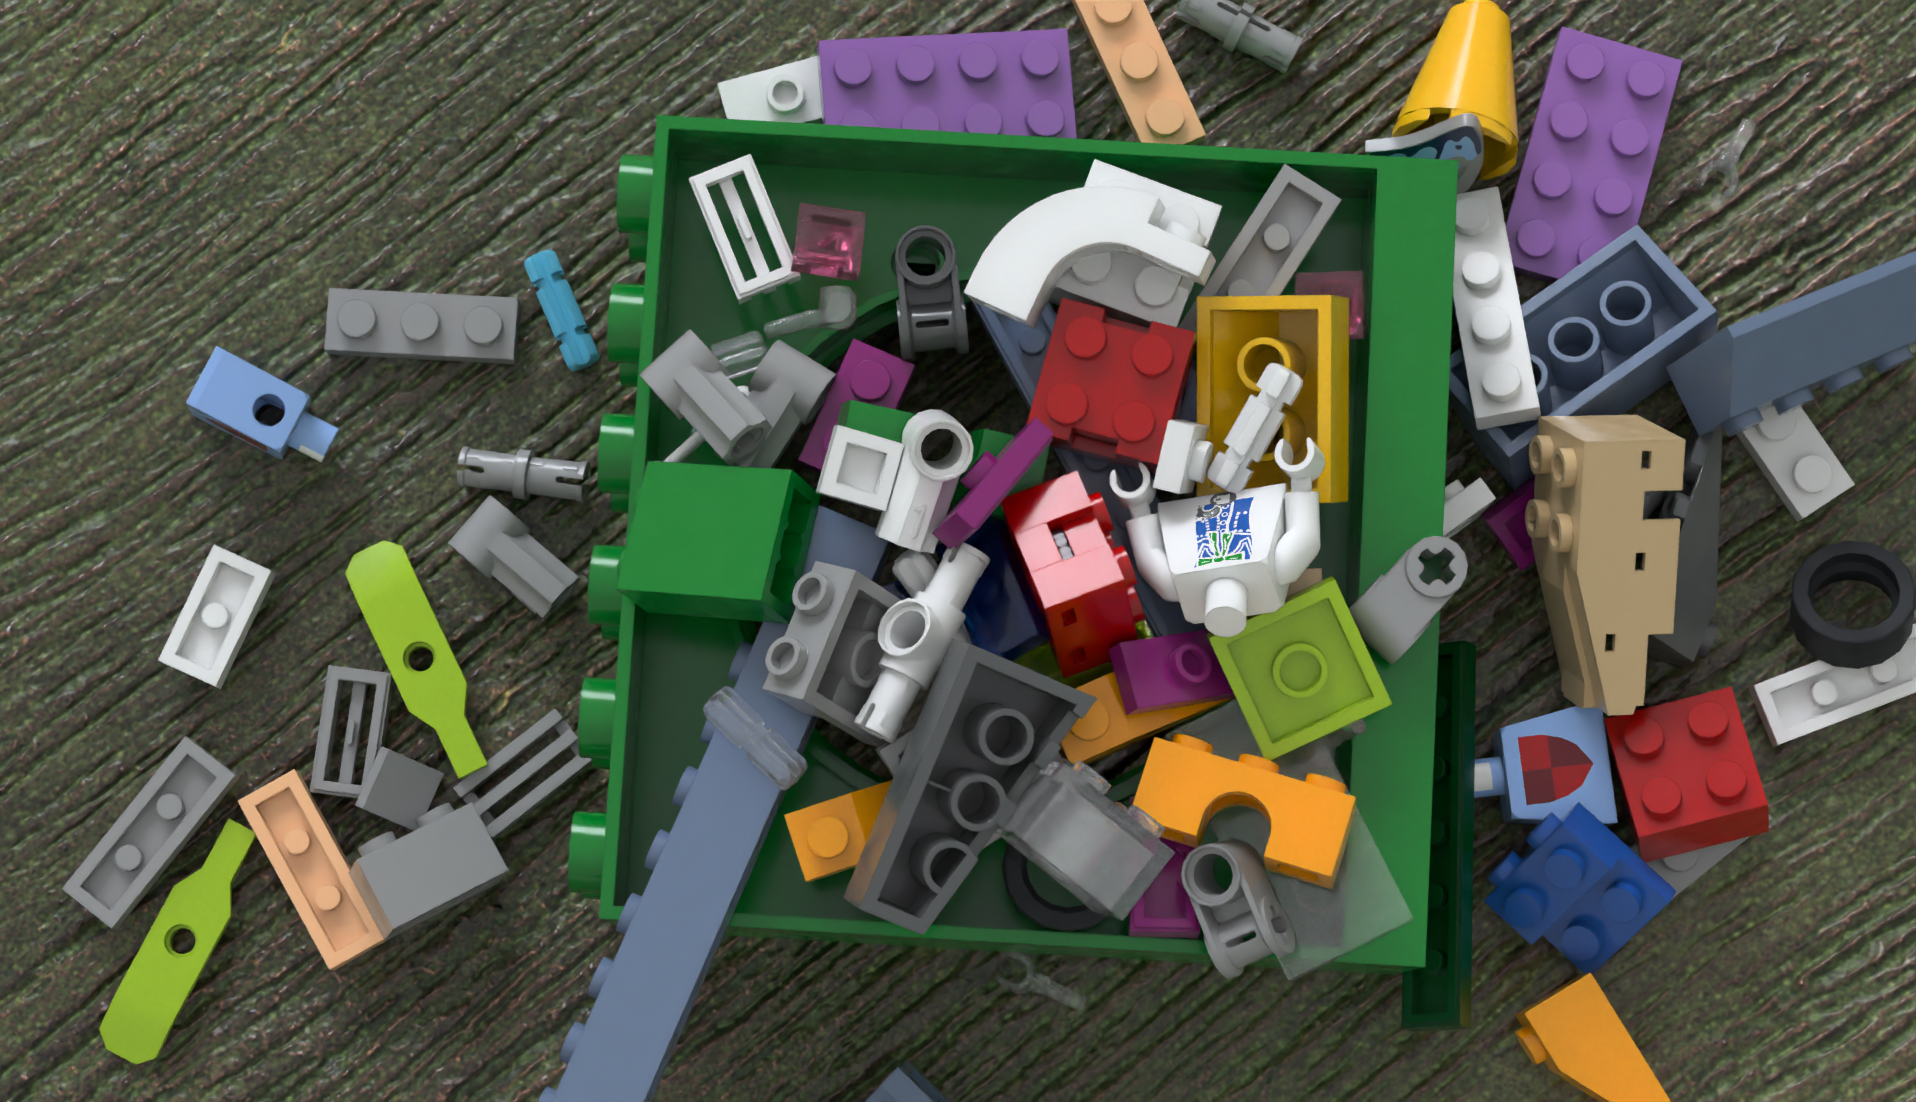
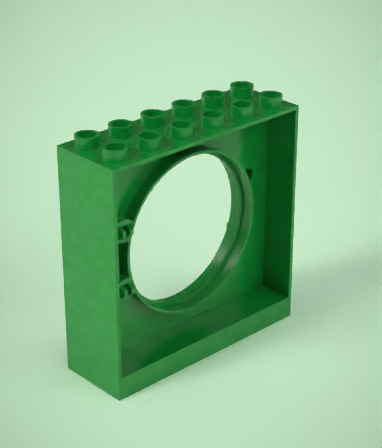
M657 115L654 156L622 154L619 166L617 186L618 232L628 234L630 261L646 262L644 285L613 283L611 288L607 324L609 362L619 363L621 387H637L635 415L603 414L598 446L599 492L610 493L612 513L628 514L627 546L634 518V496L637 489L642 485L647 461L663 462L696 432L695 428L684 417L679 420L640 377L639 373L689 329L696 334L729 371L730 375L728 378L736 387L749 386L762 359L777 340L785 342L827 368L848 351L853 338L863 341L885 327L898 323L896 300H899L895 253L901 236L908 230L920 225L935 226L945 231L951 238L956 251L960 294L964 296V304H968L971 299L964 293V290L983 252L993 238L1008 222L1033 204L1054 194L1084 187L1094 159L1222 206L1217 225L1207 248L1216 260L1207 280L1208 282L1284 164L1342 199L1280 296L1335 295L1349 298L1348 502L1319 503L1321 546L1318 555L1306 569L1322 568V580L1333 576L1348 608H1350L1381 574L1385 575L1408 549L1423 538L1431 536L1443 537L1458 160ZM751 154L801 275V280L790 285L787 282L777 286V290L765 295L762 292L752 296V300L739 305L690 185L689 178ZM744 174L732 177L769 271L781 268L782 266ZM719 183L707 187L745 282L756 278V273ZM920 246L910 252L906 262L912 271H930L935 268L936 274L944 265L945 259L938 249L932 246ZM1197 282L1194 283L1179 325L1205 286ZM1050 303L1052 307L1059 308L1058 305ZM1197 349L1187 381L1196 394ZM706 441L681 462L728 466L725 461L715 455L714 449ZM594 545L589 570L588 619L590 625H601L602 640L619 641L616 679L584 678L579 707L578 751L580 758H592L593 769L610 770L607 813L575 811L569 843L568 885L570 892L582 893L584 899L600 900L599 919L617 926L629 896L632 893L642 896L653 873L652 870L644 867L650 847L660 829L669 833L672 830L681 807L672 804L677 786L688 766L699 769L709 746L700 741L704 725L716 703L726 707L736 685L735 681L728 679L734 657L743 641L754 644L757 631L754 621L646 612L616 590L618 560L626 546ZM1437 554L1427 560L1420 555L1418 559L1424 565L1423 572L1419 575L1420 579L1427 585L1436 579L1441 580L1442 556ZM1440 610L1433 616V622L1392 666L1364 641L1392 705L1271 760L1280 766L1278 774L1304 782L1307 774L1326 776L1347 786L1345 794L1356 797V814L1333 889L1265 869L1263 856L1270 837L1271 826L1267 819L1257 810L1246 806H1231L1219 811L1209 821L1201 845L1238 839L1246 841L1253 846L1262 858L1264 869L1276 898L1284 909L1294 932L1295 951L1292 954L1283 958L1272 954L1246 966L1396 975L1425 967ZM1236 698L1195 716L1179 733L1211 744L1213 746L1212 754L1238 762L1240 754H1251L1263 758ZM815 727L724 936L1213 964L1207 951L1201 925L1198 938L1129 937V892L1115 913L1090 929L1060 932L1041 928L1019 912L1006 891L1002 864L1008 838L1015 828L981 850L977 856L978 862L924 935L862 911L844 899L843 896L856 867L807 883L784 815L887 782V780L857 764L833 746ZM1146 761L1115 780L1084 793L1058 799L1055 802L1071 799L1094 804L1115 818L1129 839L1130 797H1135ZM1070 825L1052 828L1039 836L1030 849L1027 861L1029 881L1037 894L1053 905L1067 908L1083 905L1096 897L1106 883L1109 869L1106 851L1097 848L1079 847L1067 849V834L1092 835L1083 828ZM1218 855L1213 866L1214 878L1221 887L1228 890L1232 883V869L1228 861ZM1254 932L1243 937L1242 941L1246 942L1255 938L1256 933Z

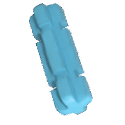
M545 250L527 258L524 261V267L533 287L539 288L536 295L556 341H562L559 348L566 365L571 371L581 370L593 365L599 360L600 355L591 334H585V330L588 328L567 279L562 280L561 278L565 273L556 253L553 250Z

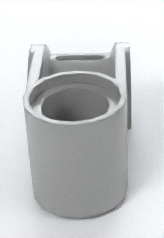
M1431 536L1423 538L1408 549L1385 575L1381 574L1349 608L1362 639L1391 666L1433 622V616L1464 582L1468 563L1461 547L1447 537ZM1438 554L1447 562L1441 570L1447 582L1444 583L1436 579L1427 585L1419 577L1423 572L1424 565L1418 557L1421 555L1429 560Z
M1230 839L1198 846L1188 854L1183 862L1181 872L1183 887L1188 893L1203 930L1204 941L1211 960L1225 978L1233 979L1240 976L1244 971V966L1272 954L1283 958L1295 951V938L1291 923L1276 898L1264 869L1262 858L1253 846L1246 841ZM1218 855L1225 858L1232 869V883L1228 890L1221 887L1214 878L1213 866ZM1254 932L1256 933L1255 938L1246 942L1242 941L1243 937Z

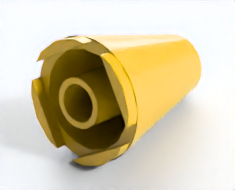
M1466 0L1449 10L1393 126L1391 136L1399 137L1412 134L1464 113L1476 115L1482 126L1484 136V159L1478 180L1493 179L1508 173L1516 164L1519 151L1510 19L1505 12L1500 10L1496 3L1490 0Z

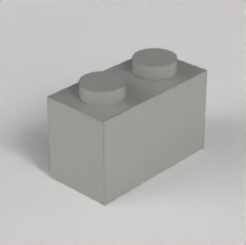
M450 802L440 805L416 819L419 829L399 839L395 837L393 831H390L358 848L361 858L355 861L349 871V875L384 941L498 884L509 871L472 802L455 811Z

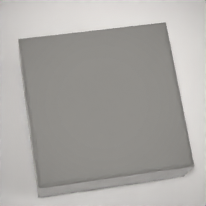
M381 746L355 806L415 831L419 829L416 819L427 813L444 773Z

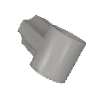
M687 330L639 373L640 377L679 420L684 417L728 466L737 461L749 459L764 445V439L772 426L764 417L765 415L745 393L741 392L729 380V371L692 330Z
M777 340L762 359L748 386V391L751 392L748 398L765 415L764 417L772 428L764 439V445L749 459L737 461L730 466L774 469L802 424L807 426L824 404L837 374L785 342ZM714 450L715 455L718 456L719 458H721V457L717 454V452Z
M489 495L451 538L448 544L488 579L491 580L495 577L511 591V594L546 621L571 596L581 579L531 537L532 531L520 519Z

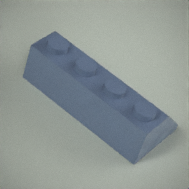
M1638 224L1521 305L1541 416L1622 415L1671 381V377L1666 369L1667 366L1718 333L1717 310ZM1461 347L1450 355L1449 401L1477 448L1515 491L1535 476L1529 464V445L1532 437L1538 434V419L1477 430L1463 349Z
M1916 251L1727 326L1667 366L1666 369L1699 437L1722 427L1728 437L1733 436L1762 422L1764 419L1760 411L1774 406L1779 416L1786 414L1814 400L1811 390L1824 385L1828 394L1831 395L1863 380L1864 376L1861 369L1874 364L1878 374H1881L1913 359L1914 356L1909 347L1916 344Z

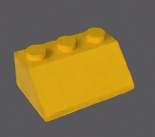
M1335 295L1197 296V423L1209 426L1205 441L1213 443L1211 463L1218 451L1226 453L1229 446L1224 443V440L1250 394L1258 396L1261 388L1257 387L1256 384L1266 366L1271 362L1280 364L1298 374L1303 379V387L1292 406L1284 404L1281 411L1286 413V416L1260 462L1258 463L1254 460L1251 462L1249 468L1254 470V473L1244 489L1286 483L1288 491L1291 492V478L1275 461V448L1277 443L1285 438L1292 446L1294 457L1292 465H1298L1307 457V437H1309L1319 447L1325 458L1323 472L1312 481V491L1319 492V503L1348 502L1349 298ZM1206 477L1203 483L1196 482V497L1229 492L1217 486L1208 477Z

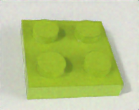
M1333 576L1287 596L1284 606L1276 612L1247 616L1246 626L1238 635L1221 637L1211 632L1206 634L1263 758L1270 761L1392 705Z

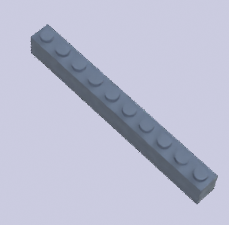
M819 505L802 576L811 572L815 561L856 570L877 584L892 551V542L878 537L875 534L876 528ZM763 622L754 644L746 641L741 643L728 674V679L736 682L726 707L716 703L704 725L700 741L709 746L699 769L688 766L675 791L672 804L681 807L670 833L662 829L658 831L646 857L644 867L653 871L642 896L635 893L629 896L618 920L616 931L625 936L615 959L611 960L603 957L592 978L588 996L596 999L593 1009L585 1025L577 1021L574 1022L562 1046L559 1060L568 1065L557 1090L547 1086L538 1102L652 1101L819 718L800 712L762 689L769 674L765 663L767 651L775 640L785 635L789 624Z

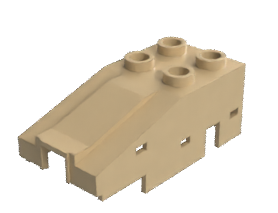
M1639 415L1538 416V434L1532 437L1529 445V464L1533 474H1535L1534 499L1529 500L1526 507L1525 523L1527 533L1532 538L1533 552L1561 672V691L1564 693V697L1579 708H1599L1608 716L1633 715L1636 706H1644L1648 635L1673 634L1680 519H1643L1645 491H1675L1683 489L1686 440ZM1642 451H1649L1648 468H1641ZM1636 553H1643L1642 569H1635ZM1606 634H1613L1612 650H1605Z

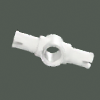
M964 542L957 548L952 547L949 549L947 547L942 556L943 559L924 592L917 591L913 599L908 598L898 601L887 610L880 621L878 642L881 649L885 651L878 664L882 671L869 698L858 716H856L854 724L880 739L883 738L887 742H895L902 723L920 689L927 691L931 683L934 682L951 639L967 643L963 633L960 631L966 619V615L961 611L978 579L988 566L990 558L980 550Z

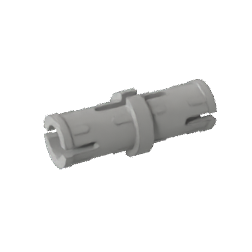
M1181 0L1174 15L1175 18L1196 26L1223 41L1222 48L1232 53L1236 48L1265 62L1283 74L1286 73L1303 40L1302 37L1254 14L1256 8L1245 2L1241 7L1229 0Z
M467 446L461 449L458 464L484 468V472L464 469V471L457 470V484L459 487L466 488L468 486L511 491L513 498L528 500L531 494L571 499L582 503L586 501L589 485L565 482L563 478L590 479L591 467L587 461L574 462L536 457L534 450L519 449L517 455L472 449Z

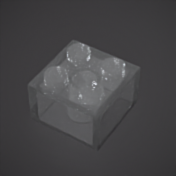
M1064 758L1060 763L1050 762L1045 771H1039L1017 801L1018 807L1004 827H999L995 833L1092 911L1123 921L1175 853L1159 840L1166 830L1139 807L1132 804L1127 808L1119 802L1114 803L1107 798L1105 793L1111 785L1083 762L1077 760L1073 764Z

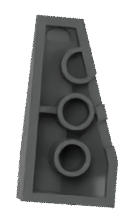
M1692 425L1685 444L1683 489L1670 491L1665 496L1657 519H1680L1673 634L1648 635L1647 656L1679 669L1692 664L1696 656L1705 659L1714 642L1719 625L1711 621L1710 618L1717 598L1722 428L1699 437L1694 425ZM1643 556L1638 569H1642Z

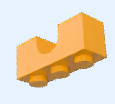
M1174 734L1172 742L1154 737L1129 814L1133 829L1197 848L1201 845L1206 827L1215 814L1231 806L1250 807L1261 813L1271 826L1270 837L1263 856L1265 869L1333 889L1356 814V797L1345 794L1347 788L1345 784L1318 774H1307L1305 782L1278 774L1280 768L1278 764L1251 754H1240L1238 762L1212 754L1213 746L1188 735Z

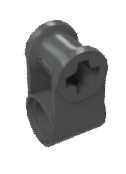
M920 225L911 228L901 236L895 253L899 300H896L902 360L912 359L915 352L955 348L958 354H969L964 296L960 294L956 251L953 241L945 231L935 226ZM920 246H932L942 253L945 263L936 274L921 276L912 272L907 265L906 260L910 252Z

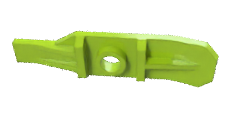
M383 540L354 554L345 575L408 711L436 730L458 779H463L489 766L466 718L468 682L426 597L404 547ZM420 648L429 649L433 654V663L425 671H415L410 665L412 653Z
M228 819L203 867L172 888L114 995L99 1027L107 1050L135 1065L155 1059L160 1055L179 1013L232 918V884L257 837L253 830ZM181 929H189L195 936V945L186 954L176 952L172 945L173 936Z

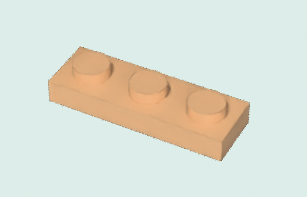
M1071 0L1136 141L1180 145H1196L1205 141L1206 133L1144 0Z
M293 769L238 800L241 809L329 970L334 971L385 942L349 875L351 866L298 770Z

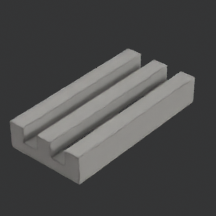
M328 665L309 792L358 799L381 746L385 747L394 679L391 673ZM343 681L353 682L339 782L328 781L342 685ZM368 684L376 685L362 785H354Z
M553 709L487 761L489 766L467 776L453 788L466 804L473 803L488 833L493 839H496L590 766L592 758H580L578 736L558 710ZM554 729L557 730L560 734L559 738L481 799L475 793L477 789ZM569 747L571 748L576 757L498 818H494L489 811L491 808Z

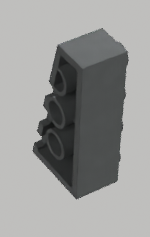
M952 638L843 898L862 911L924 935L978 862V854L999 827H1004L1017 809V801L1039 771H1045L1061 749V746H1059L1061 741L1078 718L1083 719L1097 698L972 644Z

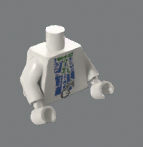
M1307 437V457L1298 465H1292L1294 458L1292 446L1285 438L1281 439L1276 445L1274 452L1275 461L1291 478V492L1288 491L1286 483L1243 489L1239 493L1225 492L1158 503V513L1151 514L1149 504L1155 497L1156 488H1153L1154 481L1147 467L1143 463L1138 462L1143 475V483L1133 492L1122 491L1120 478L1116 470H1112L1110 486L1119 504L1129 509L1132 520L1125 523L1138 572L1165 601L1180 602L1186 621L1193 624L1205 623L1208 631L1214 635L1232 637L1244 630L1247 616L1276 612L1284 606L1289 584L1295 582L1318 555L1321 546L1319 492L1312 491V481L1323 472L1325 458L1322 451L1311 438Z

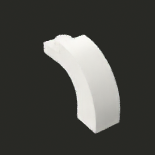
M1088 186L1067 190L1047 197L1025 209L1008 222L983 252L964 293L973 302L1035 329L1056 284L1071 269L1073 264L1086 257L1106 252L1132 254L1205 286L1216 260L1211 251L1202 248L1207 238L1197 231L1174 221L1168 222L1165 231L1157 227L1166 209L1159 197L1125 187Z

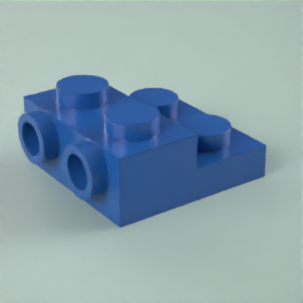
M1578 802L1561 819L1553 812L1549 813L1526 838L1525 841L1532 848L1522 858L1512 850L1487 877V880L1495 887L1484 902L1531 945L1543 935L1584 974H1594L1671 901L1676 890Z

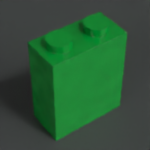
M647 461L642 485L637 489L634 496V518L627 546L622 551L618 560L616 590L650 613L789 624L795 608L792 593L797 581L803 574L821 495L816 493V490L793 470Z

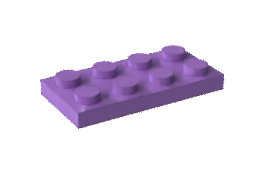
M1561 27L1556 38L1505 220L1514 273L1554 283L1638 224L1683 60Z
M1067 29L818 40L817 59L823 124L1077 139Z

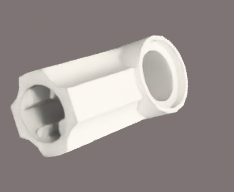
M929 409L918 412L909 419L903 429L901 443L904 444L887 509L881 513L875 534L896 545L918 552L934 554L938 538L932 532L947 516L959 477L966 471L972 461L974 447L970 434L953 416L942 410ZM937 429L950 430L953 436V446L949 454L937 461L923 459L921 445L925 436Z

